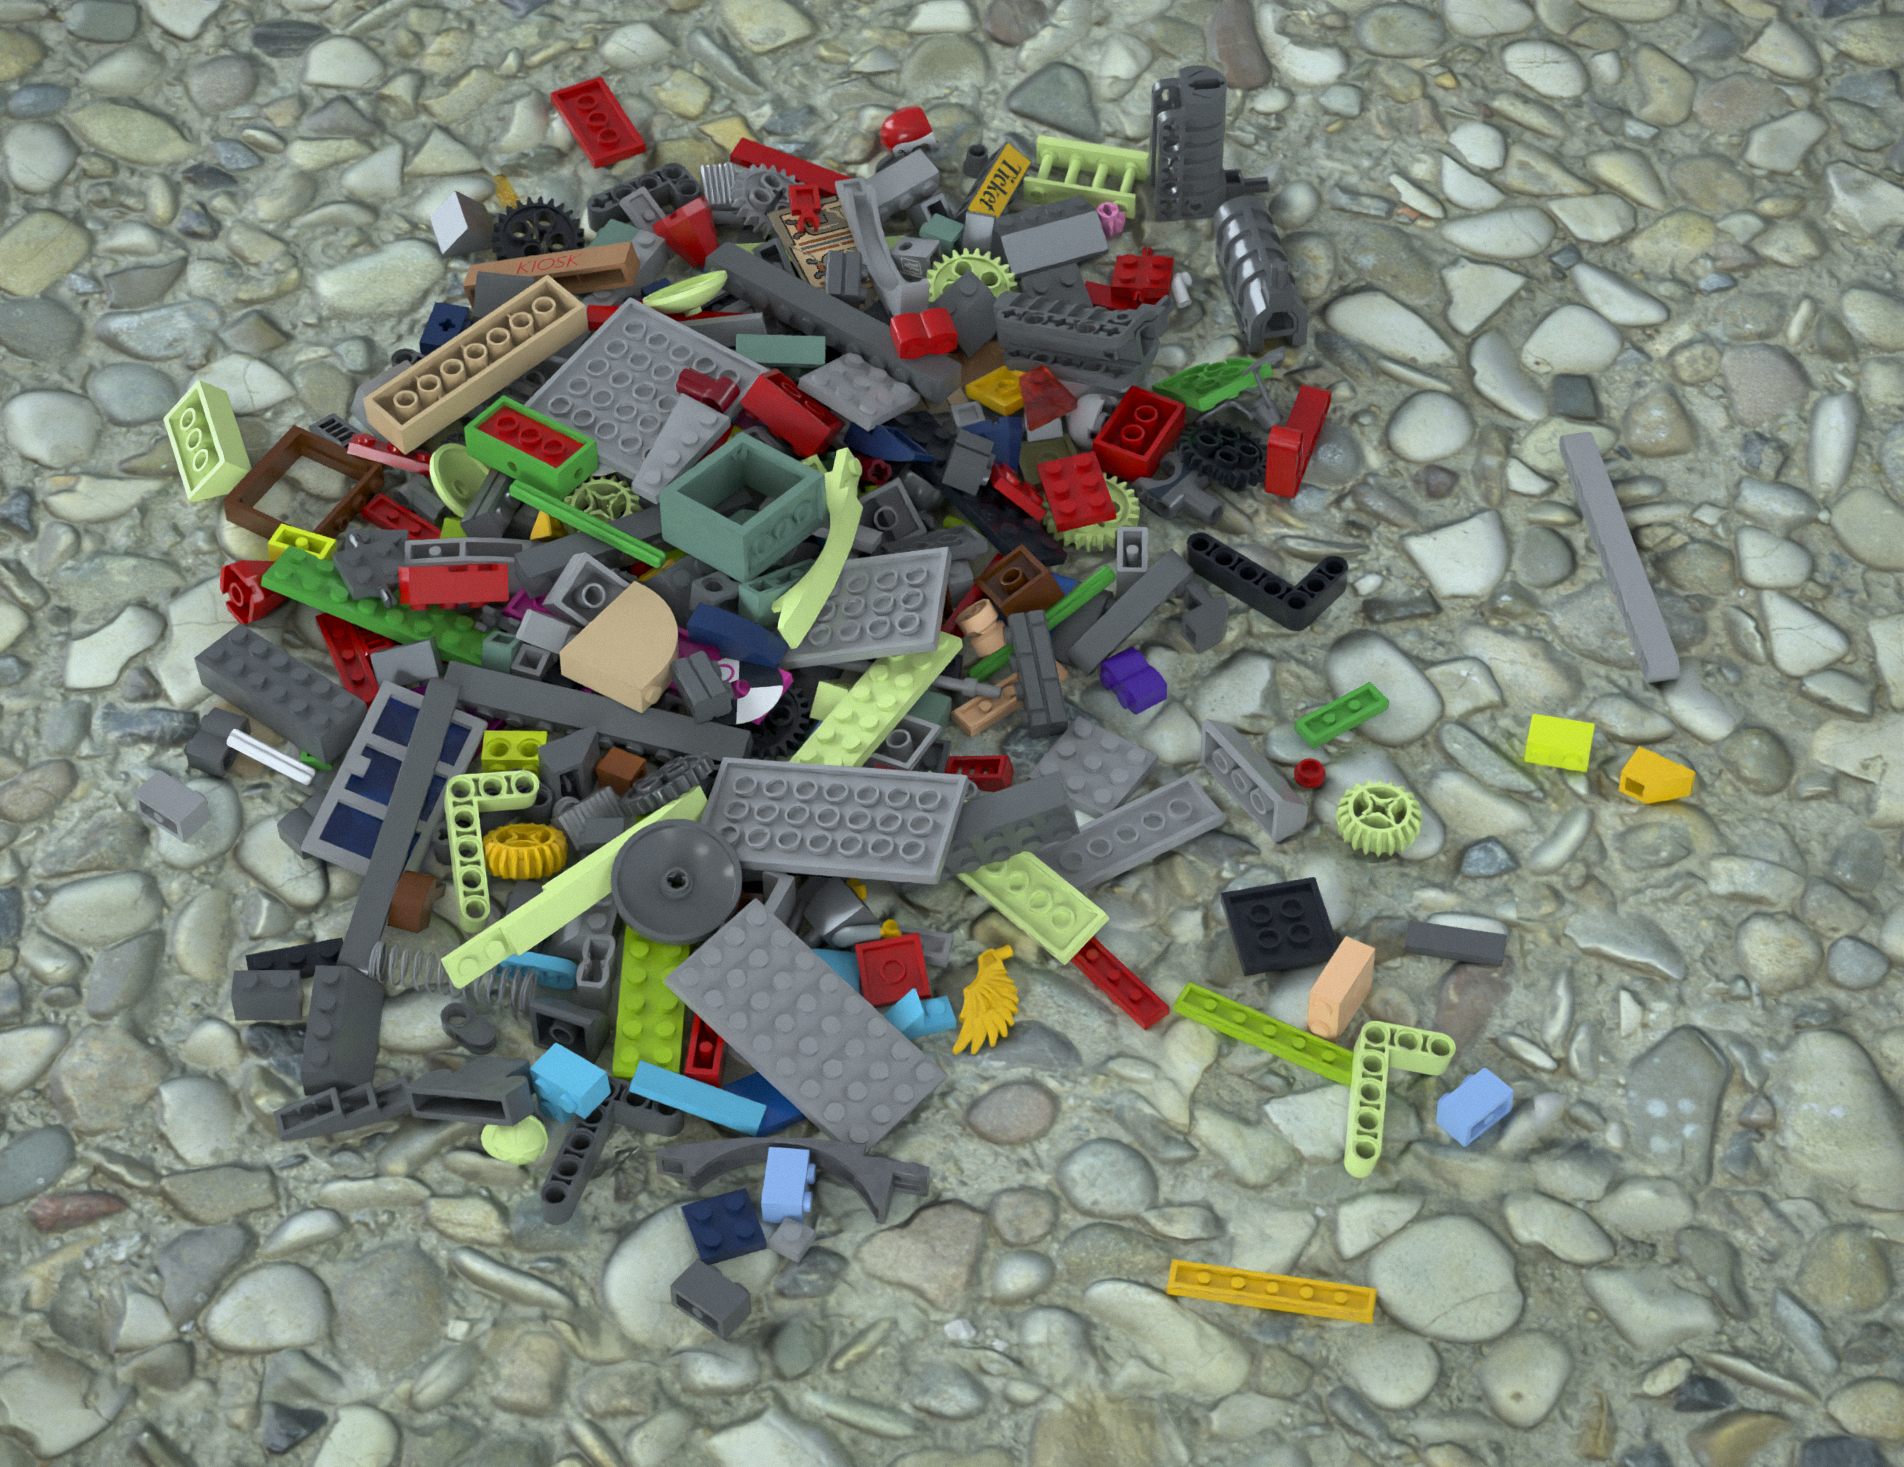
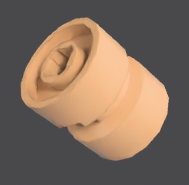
M983 599L970 605L955 620L963 634L971 636L969 643L978 657L991 655L1005 646L1003 627H1006L1002 620H997L998 612L989 599Z

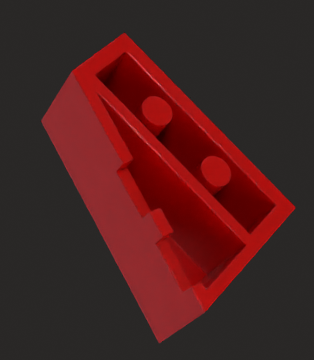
M481 563L398 567L400 604L410 605V610H429V604H440V609L458 608V603H469V608L484 607L487 605V602L509 601L508 564Z

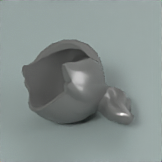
M909 462L902 468L897 477L900 478L926 530L930 528L933 531L936 529V521L929 513L940 507L945 495L938 488H935L933 483L914 463Z

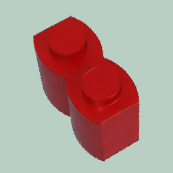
M933 308L920 314L904 313L891 318L890 336L900 359H917L928 353L946 354L957 349L958 333L946 308Z

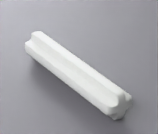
M233 729L227 739L226 744L304 785H309L315 776L316 770L238 729Z

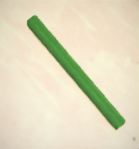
M519 479L510 485L509 494L512 497L657 569H660L666 563V552Z
M1109 566L1102 567L1046 610L1045 615L1049 631L1116 580L1114 571ZM1005 645L993 654L986 656L968 670L967 676L978 679V683L984 682L1009 662L1008 655L1013 654L1011 645Z

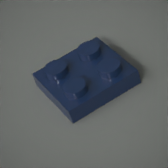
M746 1188L681 1206V1214L698 1259L706 1265H712L767 1249L766 1238Z

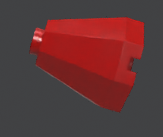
M705 195L682 206L671 215L665 216L652 225L656 235L664 238L666 244L693 268L700 265L703 270L706 257L719 248L711 205Z
M242 560L221 567L220 589L222 595L228 593L230 601L225 602L227 609L242 625L263 619L288 598L285 595L261 586L262 576L276 561Z

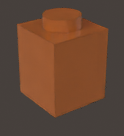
M612 746L606 756H602L596 765L595 771L598 775L599 788L611 786L615 795L621 796L625 794V791L632 788L637 780L647 775L646 759Z

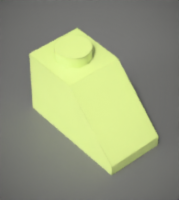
M839 679L819 681L810 718L817 719L819 722L824 721L855 684Z

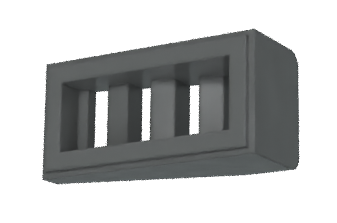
M334 413L309 426V430L312 433L347 449L353 434L359 435L361 433Z

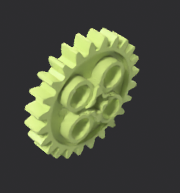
M964 248L963 255H959L955 250H952L951 259L943 254L942 264L934 261L933 270H927V280L930 283L928 306L961 277L959 274H964L968 269L985 285H993L987 287L996 298L1005 291L1017 292V283L1014 282L1015 274L1009 273L1008 264L1000 266L1001 257L991 260L990 251L984 256H980L979 248H976L974 254H969L968 249Z
M1103 472L1116 510L1117 519L1059 533L1055 527L1044 495L1043 506L1047 514L1043 517V525H1047V533H1054V540L1057 541L1064 538L1065 547L1075 543V550L1077 551L1082 545L1086 546L1088 552L1092 550V546H1097L1100 551H1103L1104 544L1115 548L1117 526L1138 527L1140 507H1138L1139 499L1134 497V489L1127 490V482L1117 484V476L1112 477L1110 480L1106 479V472Z

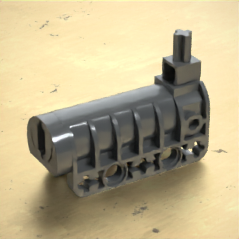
M1201 65L1187 66L1179 69L1178 78L1161 79L1152 86L1149 179L1151 186L1155 189L1154 204L1156 214L1162 221L1214 217L1219 207L1233 198L1244 196V194L1269 192L1268 177L1243 178L1241 169L1224 170L1223 168L1227 82L1219 71L1211 67ZM1163 90H1169L1167 92V100L1162 98ZM1166 200H1171L1172 206L1170 207V210H1166Z
M1005 291L995 301L993 310L999 347L1006 350L1003 357L1008 370H1017L1042 377L1121 390L1131 386L1154 361L1160 345L1159 337H1162L1169 329L1167 315L1176 307V302L1171 301L1170 296L1165 295L1156 305L1142 303L1137 310L1109 311L1107 308L1100 306L1092 308L1083 303L1070 304L1065 300L1052 301L1043 296L1034 298L1026 293Z

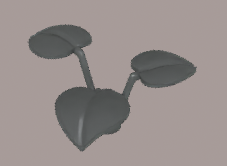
M1281 346L1268 352L1242 373L1244 377L1249 372H1253L1262 398L1251 404L1253 411H1249L1235 399H1227L1215 404L1216 406L1213 409L1202 412L1194 422L1200 423L1213 413L1228 407H1236L1247 415L1250 421L1256 418L1264 432L1283 420L1284 418L1272 399H1269L1259 375V370L1266 363L1270 364L1272 369H1280L1282 361L1285 360V347Z

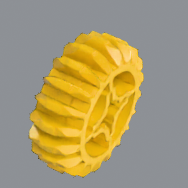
M521 822L517 825L499 826L497 830H491L483 837L485 869L494 876H502L503 879H526L528 881L530 878L540 879L541 876H551L552 873H557L562 867L566 866L568 854L566 837L563 836L562 831L556 830L553 826L547 827L545 824L536 825L533 822L523 824Z

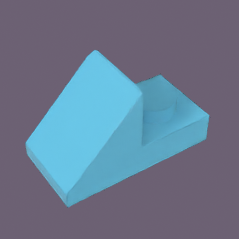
M916 988L907 993L884 1014V1017L909 1040L956 1029V1019L947 995L920 1002Z

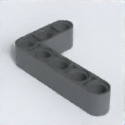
M1170 549L1068 650L1065 656L1087 677L1090 676L1101 666V662L1108 659L1170 596L1176 599L1185 591V585L1194 580V569L1178 553Z
M607 1076L611 1093L586 1119L576 1114L541 1188L540 1199L545 1221L552 1225H561L570 1220L615 1123L665 1137H672L679 1134L684 1128L683 1111L630 1092L631 1082Z

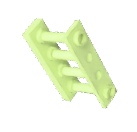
M1039 135L1036 142V163L1041 165L1036 178L1024 177L1023 201L1046 205L1082 195L1094 208H1098L1102 203L1110 202L1118 205L1119 212H1125V218L1134 219L1136 194H1131L1135 179L1143 181L1147 179L1149 152ZM1052 166L1068 168L1064 183L1048 180ZM1080 170L1096 173L1092 187L1075 185ZM1107 175L1124 177L1120 191L1103 189Z

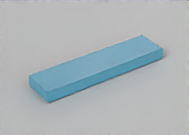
M641 1060L629 1088L630 1092L754 1137L757 1134L767 1107L758 1102Z

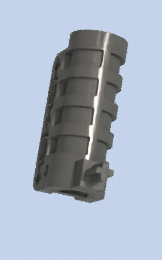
M1240 196L1225 202L1219 207L1213 218V226L1216 232V265L1247 353L1262 352L1265 339L1286 336L1290 347L1305 345L1307 341L1308 315L1299 290L1295 286V279L1288 266L1285 252L1281 247L1277 230L1273 226V219L1267 204L1255 196Z

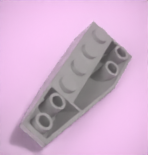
M481 537L405 541L404 562L407 567L481 563L508 564L509 598H511L522 588L521 583L516 577L514 554L547 542ZM458 603V608H469V603Z

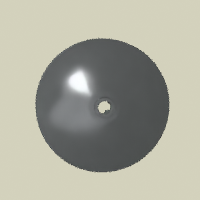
M687 819L658 821L635 832L619 850L611 872L612 897L621 918L640 936L665 945L696 943L710 937L712 933H716L721 923H727L735 913L742 892L740 862L730 843L713 828ZM676 885L681 886V887H678L677 889L672 888L673 886H676Z

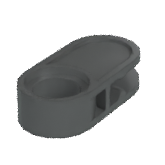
M455 1002L443 1008L440 1015L442 1028L449 1037L475 1055H485L494 1050L497 1044L496 1031L489 1021L463 1003ZM454 1015H461L466 1018L463 1023L457 1025L448 1022L449 1018Z

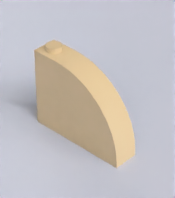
M634 581L559 652L561 675L643 713L650 705L655 704L673 680L671 664L679 659L677 623L670 607L654 591Z

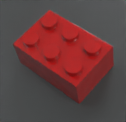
M777 368L760 374L739 402L745 407V413L756 421L762 420L769 426L768 431L778 439H786L792 444V450L803 458L826 452L846 423L815 398L798 389V385Z
M1132 385L1093 441L1092 451H1095L1101 471L1134 482L1139 477L1152 478L1160 467V459L1170 452L1180 437L1181 431L1185 430L1186 404Z

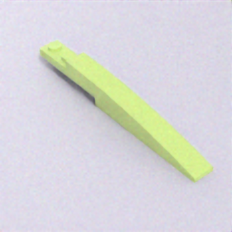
M696 785L692 787L690 791L681 794L679 798L672 800L542 886V893L440 959L454 987L458 989L463 988L512 954L522 955L612 892L611 872L614 860L623 844L635 832L649 824L667 819H687L700 822L708 802L701 786Z

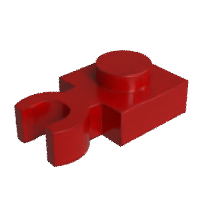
M818 184L789 185L788 196L791 215H800L797 222L798 232L803 233L804 223L807 222L813 225L814 232H818L820 219L816 214L821 212Z

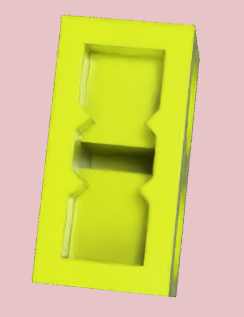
M484 730L481 757L483 773L505 772L517 768L530 771L538 777V780H541L537 747L548 743V732Z

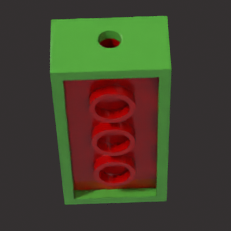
M504 395L464 427L467 455L561 501L599 469L597 442Z

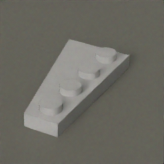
M682 393L631 484L633 492L657 505L660 502L659 492L697 463L731 426L730 417Z

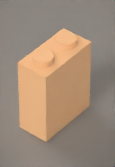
M1345 936L1310 990L1306 1031L1322 1039L1337 1043L1371 990L1375 948Z

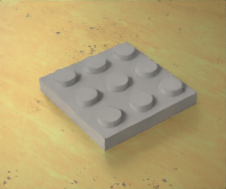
M851 352L800 377L797 386L798 389L867 431L917 406L921 396L911 390L907 384L898 382L888 376L884 370L875 368L864 361L861 356Z
M1078 716L1027 776V781L1057 771L1073 808L1096 819L1126 803L1158 764V755Z

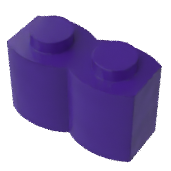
M1131 646L1101 662L1100 681L1105 689H1111L1117 695L1118 701L1124 709H1129L1137 715L1167 699V683L1160 673L1148 664L1136 648Z

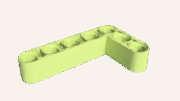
M519 770L457 775L452 777L447 783L444 805L457 914L460 927L468 933L475 934L481 932L486 927L490 914L479 812L525 809L532 806L537 797L539 780L530 771ZM526 786L531 792L521 793L516 787ZM487 788H493L497 790L499 794L496 796H490L486 794L484 790ZM457 790L463 791L467 794V797L457 798L452 792ZM459 820H465L469 822L471 826L468 828H461L456 824V822ZM462 850H469L473 852L475 856L472 858H465L461 856L459 852ZM465 880H473L478 884V887L468 888L463 882ZM477 910L482 914V917L477 919L471 918L466 912Z
M1370 1021L1362 1027L1354 1047L1344 1166L1349 1174L1357 1178L1369 1176L1373 1172L1380 1156L1388 1067L1428 1075H1441L1447 1070L1456 1050L1455 1042L1451 1037L1439 1032L1380 1021ZM1358 1154L1365 1156L1367 1159L1360 1157Z

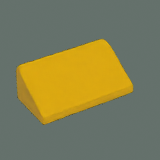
M539 511L530 540L548 543L568 536L562 521Z

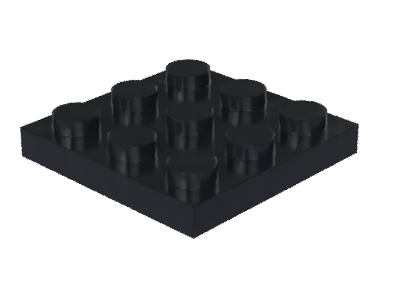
M1315 877L1221 893L1220 901L1244 976L1329 962L1339 947Z

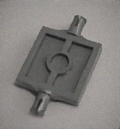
M355 533V536L354 534L350 535L348 540L353 548L333 553V563L354 600L379 596L386 608H390V604L394 607L397 604V599L394 597L393 592L399 589L398 567L407 566L392 539L365 544L359 533Z

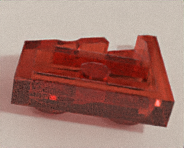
M1044 365L1019 376L1018 385L1020 395L1022 396L1023 409L1027 417V428L1030 432L1077 409L1078 400Z

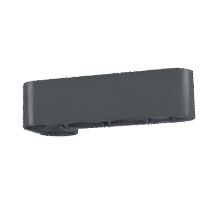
M665 164L590 197L587 201L589 228L594 232H598L600 228L605 227L610 219L625 224L631 222V219L619 203L622 198L643 186L660 208L670 204L677 210L701 197L700 184L682 164Z
M516 768V769H511V770H509V771H519V770H523V769H517V768ZM539 781L536 800L529 808L479 812L482 841L489 831L497 830L499 826L504 827L516 816H520L529 824L532 822L536 825L545 824L547 826L551 824L550 819L553 818L552 809L554 806L552 791ZM526 786L516 787L521 793L531 792ZM487 788L484 790L486 794L490 796H496L499 794V792L493 788ZM445 819L432 832L434 853L439 863L452 865L447 822ZM459 820L456 822V824L461 828H468L471 826L470 823L465 820ZM462 850L459 853L461 856L466 857L471 851Z

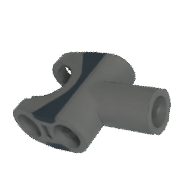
M1168 452L1160 459V466L1169 477L1168 479L1153 480L1151 478L1139 477L1132 483L1134 495L1139 499V502L1165 520H1171L1184 509L1208 525L1213 526L1220 520L1225 511L1224 502L1204 491L1211 485V482H1208V476L1198 477L1199 471L1188 470L1189 464L1182 463V457L1177 456V453Z

